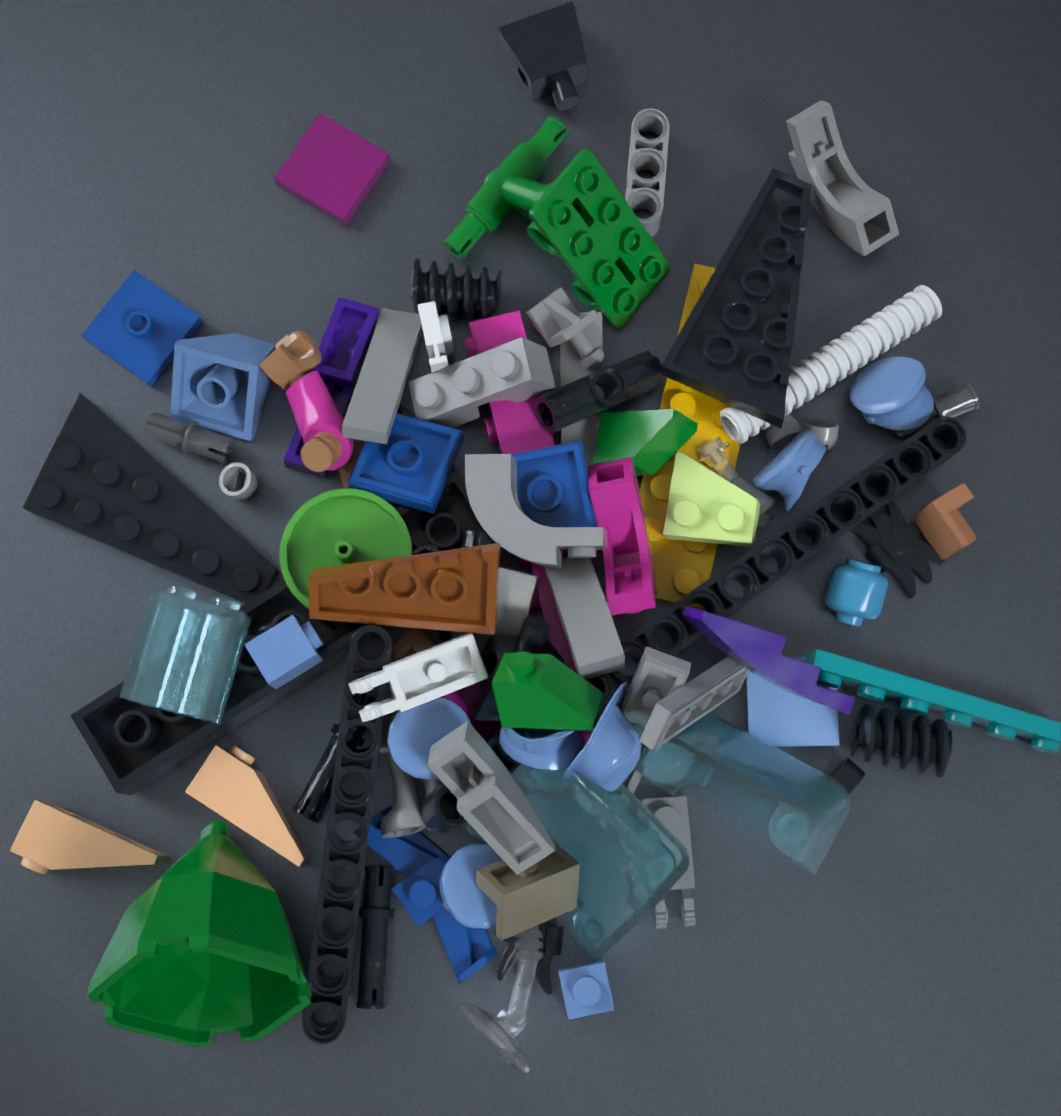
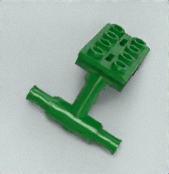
M548 116L545 123L529 142L519 143L502 164L487 175L484 185L465 206V217L452 233L443 240L442 244L444 247H448L447 250L453 256L463 260L484 233L494 232L511 210L515 208L532 221L527 228V232L534 242L545 251L561 257L576 277L575 282L571 285V290L578 299L588 307L602 312L612 326L622 328L669 271L670 264L591 150L581 149L554 182L549 184L536 182L547 169L548 163L546 159L560 142L569 135L568 130L563 129L565 126L558 119Z

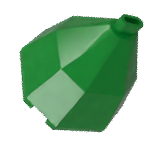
M214 820L201 831L200 840L126 909L89 982L88 997L93 1003L103 1002L105 1005L104 1019L109 1026L191 1047L210 1046L213 1034L240 1031L241 1040L248 1042L262 1039L311 1004V990L287 915L277 893L235 842L227 836L228 823L226 821Z

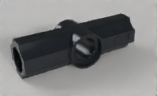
M647 350L612 366L600 367L588 376L538 396L535 399L536 415L542 427L547 428L551 434L591 416L601 415V413L616 405L662 386L664 381L663 375L660 374L661 363L658 357L653 356ZM595 384L603 389L605 399L599 396Z

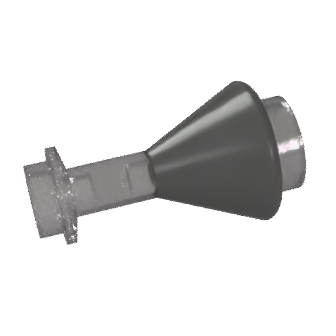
M718 436L697 449L701 456L698 461L702 463L709 460L717 475L758 499L760 511L757 529H759L774 518L770 511L774 504V499L737 474L724 452L730 443L728 441L723 442L721 437Z

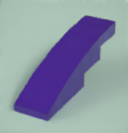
M338 297L318 347L322 360L310 372H319L345 418L380 312L379 308ZM297 426L284 457L285 467L327 478L329 470L315 472L304 465L301 458L304 441Z
M685 606L683 615L716 647L752 673L787 692L850 715L855 697L816 685L821 667L781 655L786 640L785 636Z

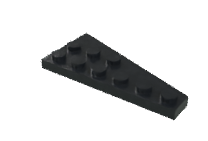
M773 168L664 359L660 374L778 428H782L812 184Z
M79 392L22 508L27 512L244 604L271 588L280 571Z

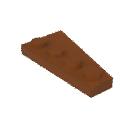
M500 543L312 569L309 576V619L495 635L497 627Z

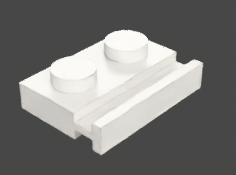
M435 301L418 304V310L431 371L435 372L449 366L447 356L455 355L447 314L438 316Z

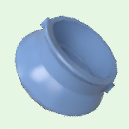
M893 356L880 359L863 369L850 386V400L861 411L866 421L887 429L909 430L919 427L929 419L934 408L933 397L924 385L926 378L925 368L922 363L914 358Z
M813 429L801 431L753 479L754 486L764 491H776L784 498L785 511L790 512L800 498L809 475L823 457L826 446L816 438V433Z
M441 697L404 712L398 711L388 730L387 743L392 759L402 771L415 778L439 780L427 766L431 745L468 721L470 723L468 716L458 705Z
M502 727L500 730L499 742L504 752L513 760L537 769L557 770L569 767L584 748V740L579 730Z
M470 844L457 850L443 867L439 879L440 895L444 902L443 907L450 911L454 918L462 925L474 929L496 927L497 905L476 886V870L502 860L488 844Z

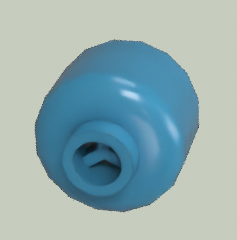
M847 558L845 564L833 567L824 602L828 608L837 611L835 620L861 626L863 618L876 619L879 617L889 585L887 577L880 574L881 566Z

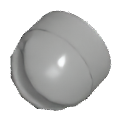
M790 414L784 416L782 428L770 424L764 430L765 437L772 449L785 446L794 436L801 432L798 422Z
M824 420L804 421L803 431L813 429L816 433V438L826 446L825 452H828L835 446L839 430L837 423Z
M234 462L227 465L219 476L221 490L233 499H248L255 493L258 487L254 471L243 463Z

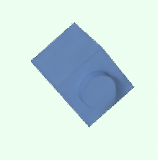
M291 615L244 644L267 683L275 689H278L323 661L317 648L324 644L310 621L302 625L294 615Z
M603 959L558 968L568 1020L615 1010Z

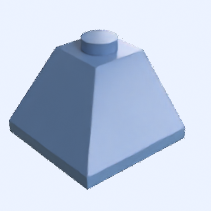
M237 333L177 340L174 344L170 417L188 424L196 421L201 428L252 441L273 381L261 369L259 364L276 349L275 344Z

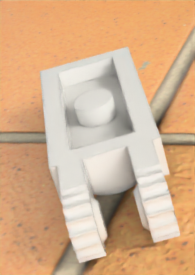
M468 633L385 665L381 671L349 683L352 694H362L386 682L389 684L394 698L374 702L361 709L359 714L362 722L396 710L404 712L487 679L488 675L472 633Z

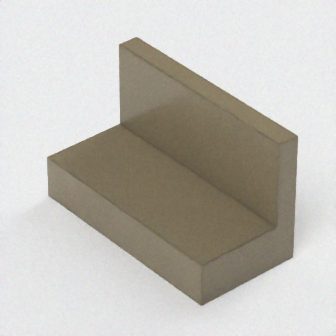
M553 841L555 844V851L519 875H516L503 860L476 870V886L497 905L496 936L501 941L577 908L580 863L555 841Z

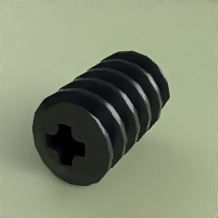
M416 258L411 278V300L413 301L415 312L419 314L418 304L435 301L438 316L442 314L447 305L449 317L453 319L459 316L463 307L466 319L469 321L475 319L479 310H481L483 319L493 317L498 309L500 300L502 270H499L494 281L490 280L487 267L482 268L477 279L473 278L470 265L465 266L461 276H456L453 263L448 264L444 274H439L436 261L431 262L427 272H422L420 259Z
M865 704L859 710L855 719L851 739V757H853L858 748H861L863 750L864 763H870L875 752H880L882 766L888 767L895 755L899 757L900 770L904 771L909 766L911 760L914 759L917 760L918 774H924L929 764L934 763L936 777L942 778L948 767L952 751L951 729L948 730L947 723L943 719H935L929 725L927 717L919 715L911 722L910 715L903 711L899 712L893 720L892 712L888 708H882L875 717L872 705Z

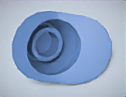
M627 682L621 684L614 693L586 746L566 770L563 776L565 779L576 772L606 791L612 792L619 788L636 767L641 755L640 736L620 710L628 689Z

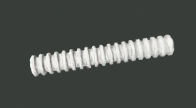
M919 285L913 292H908L903 298H899L892 305L883 308L882 312L875 313L871 318L865 319L861 325L854 326L850 332L843 333L840 339L835 338L832 340L829 346L824 345L818 352L810 354L808 359L800 360L797 366L789 367L790 372L784 416L790 414L793 408L798 409L801 407L803 401L809 402L814 398V395H820L825 391V388H831L836 384V381H841L846 378L847 374L851 375L857 371V367L862 368L868 361H873L879 354L887 352L889 347H895L900 341L910 337V334L917 333L921 327L924 328L931 321L940 318L942 315V305L936 293L925 285ZM732 406L731 408H724L720 413L724 430L731 439L740 444L746 442L748 436L754 437L759 433L760 429L765 430L770 426V423Z

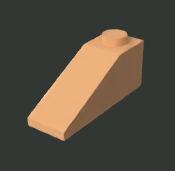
M232 744L229 750L215 745L185 792L298 867H306L311 858L263 773L251 766L255 757Z
M34 800L10 849L11 852L23 857L20 863L22 866L45 875L49 869L68 870L166 864L169 857L52 802Z

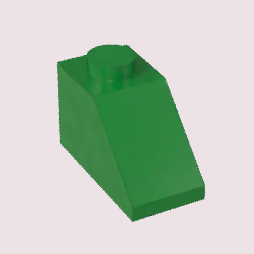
M675 409L601 413L593 463L600 464L632 457L636 476L654 475L697 432L698 423Z
M528 652L504 653L492 681L502 728L594 731L604 703L603 692L551 654H532Z

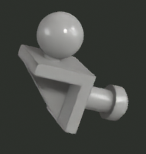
M561 287L526 312L532 327L543 336L550 348L569 340L581 357L578 362L583 369L590 370L604 360L605 353L601 347L595 348L583 328L599 316L595 310L580 316Z

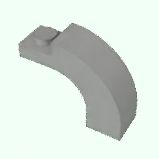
M820 100L787 120L786 124L794 150L788 153L798 179L812 184L810 202L828 227L846 245L863 256L900 235L890 199L869 187L851 165L841 142L831 104Z
M465 454V485L471 508L482 528L496 543H500L501 547L528 562L554 568H562V550H568V557L595 558L596 550H607V531L604 527H548L532 521L526 515L518 499L517 459L512 454Z

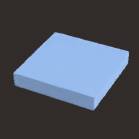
M787 656V657H790V658H793V659L800 660V661H803V662H804L806 656ZM749 671L745 679L747 747L840 746L838 710L787 692ZM816 683V685L837 691V688H832Z

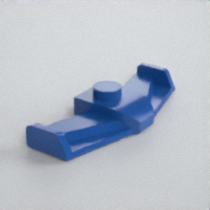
M390 806L371 818L368 846L405 877L403 881L392 888V891L417 927L421 926L431 917L434 918L457 981L460 984L497 956L487 929H474L462 925L454 918L450 911L443 907L444 902L440 895L439 879L443 867L452 856H449L421 831L396 838L382 837L380 829L381 820L393 809ZM361 827L353 832L357 837L361 833Z

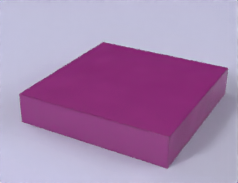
M319 113L274 177V181L279 188L341 225L346 226L390 163V155Z

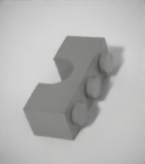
M523 337L408 382L416 418L451 428L480 418L478 409L480 405L501 400L520 403L556 389L546 347Z

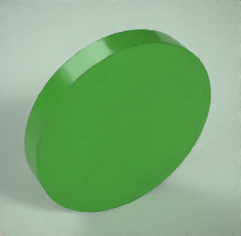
M336 489L313 497L292 516L284 530L280 544V566L284 580L293 595L309 609V576L312 569L412 555L413 544L404 520L386 500L364 490Z

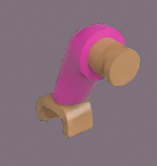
M298 330L290 336L286 334L275 344L276 349L259 366L286 393L296 424L304 441V446L301 450V458L304 465L315 472L337 470L343 467L353 455L354 439L342 437V424L345 418L319 372H310L322 360L318 346L306 332Z

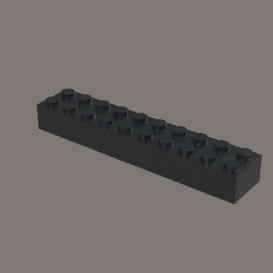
M457 469L450 473L434 514L404 505L395 508L408 528L412 539L413 551L424 545H434L439 551L462 548L464 531H476L475 546H478L480 532L487 533L480 525L471 508L465 481ZM500 546V557L507 554V550ZM283 579L70 716L115 792L133 795L347 657L353 634L358 628L366 624L309 619V609L293 595ZM291 615H294L302 625L310 621L324 644L317 648L323 661L278 689L273 688L265 680L244 644ZM379 625V626H382L386 631L393 627V626ZM375 632L363 634L358 640V649L378 637L379 634Z

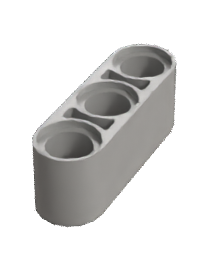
M653 108L644 109L633 118L625 200L633 212L638 209H645L652 213L653 216L649 218H638L651 237L659 231L661 224L670 131L669 120L666 115L660 110ZM644 132H653L656 135H658V137L649 140L642 137L640 134ZM642 170H648L656 176L651 179H644L638 176L637 173Z

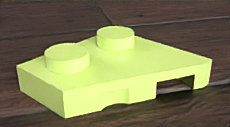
M676 452L663 535L667 539L754 547L760 511L758 499L684 453Z

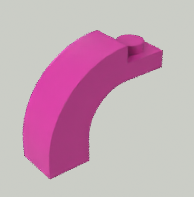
M632 457L588 466V488L598 527H604L607 531V550L602 551L605 567L606 602L611 616L623 613L634 614L645 609L656 608L655 595H657L653 559Z

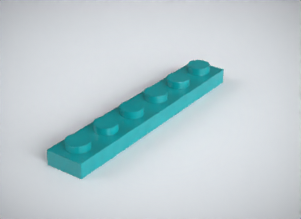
M816 649L806 654L804 662L821 667L817 679L818 684L840 688L841 683L858 688L857 695L875 701H884L885 696L901 701L900 708L913 713L927 714L928 709L945 714L943 719L945 722L956 726L970 728L972 723L988 727V735L999 739L1014 741L1015 736L1031 740V748L1042 752L1058 754L1059 749H1061L1060 722Z

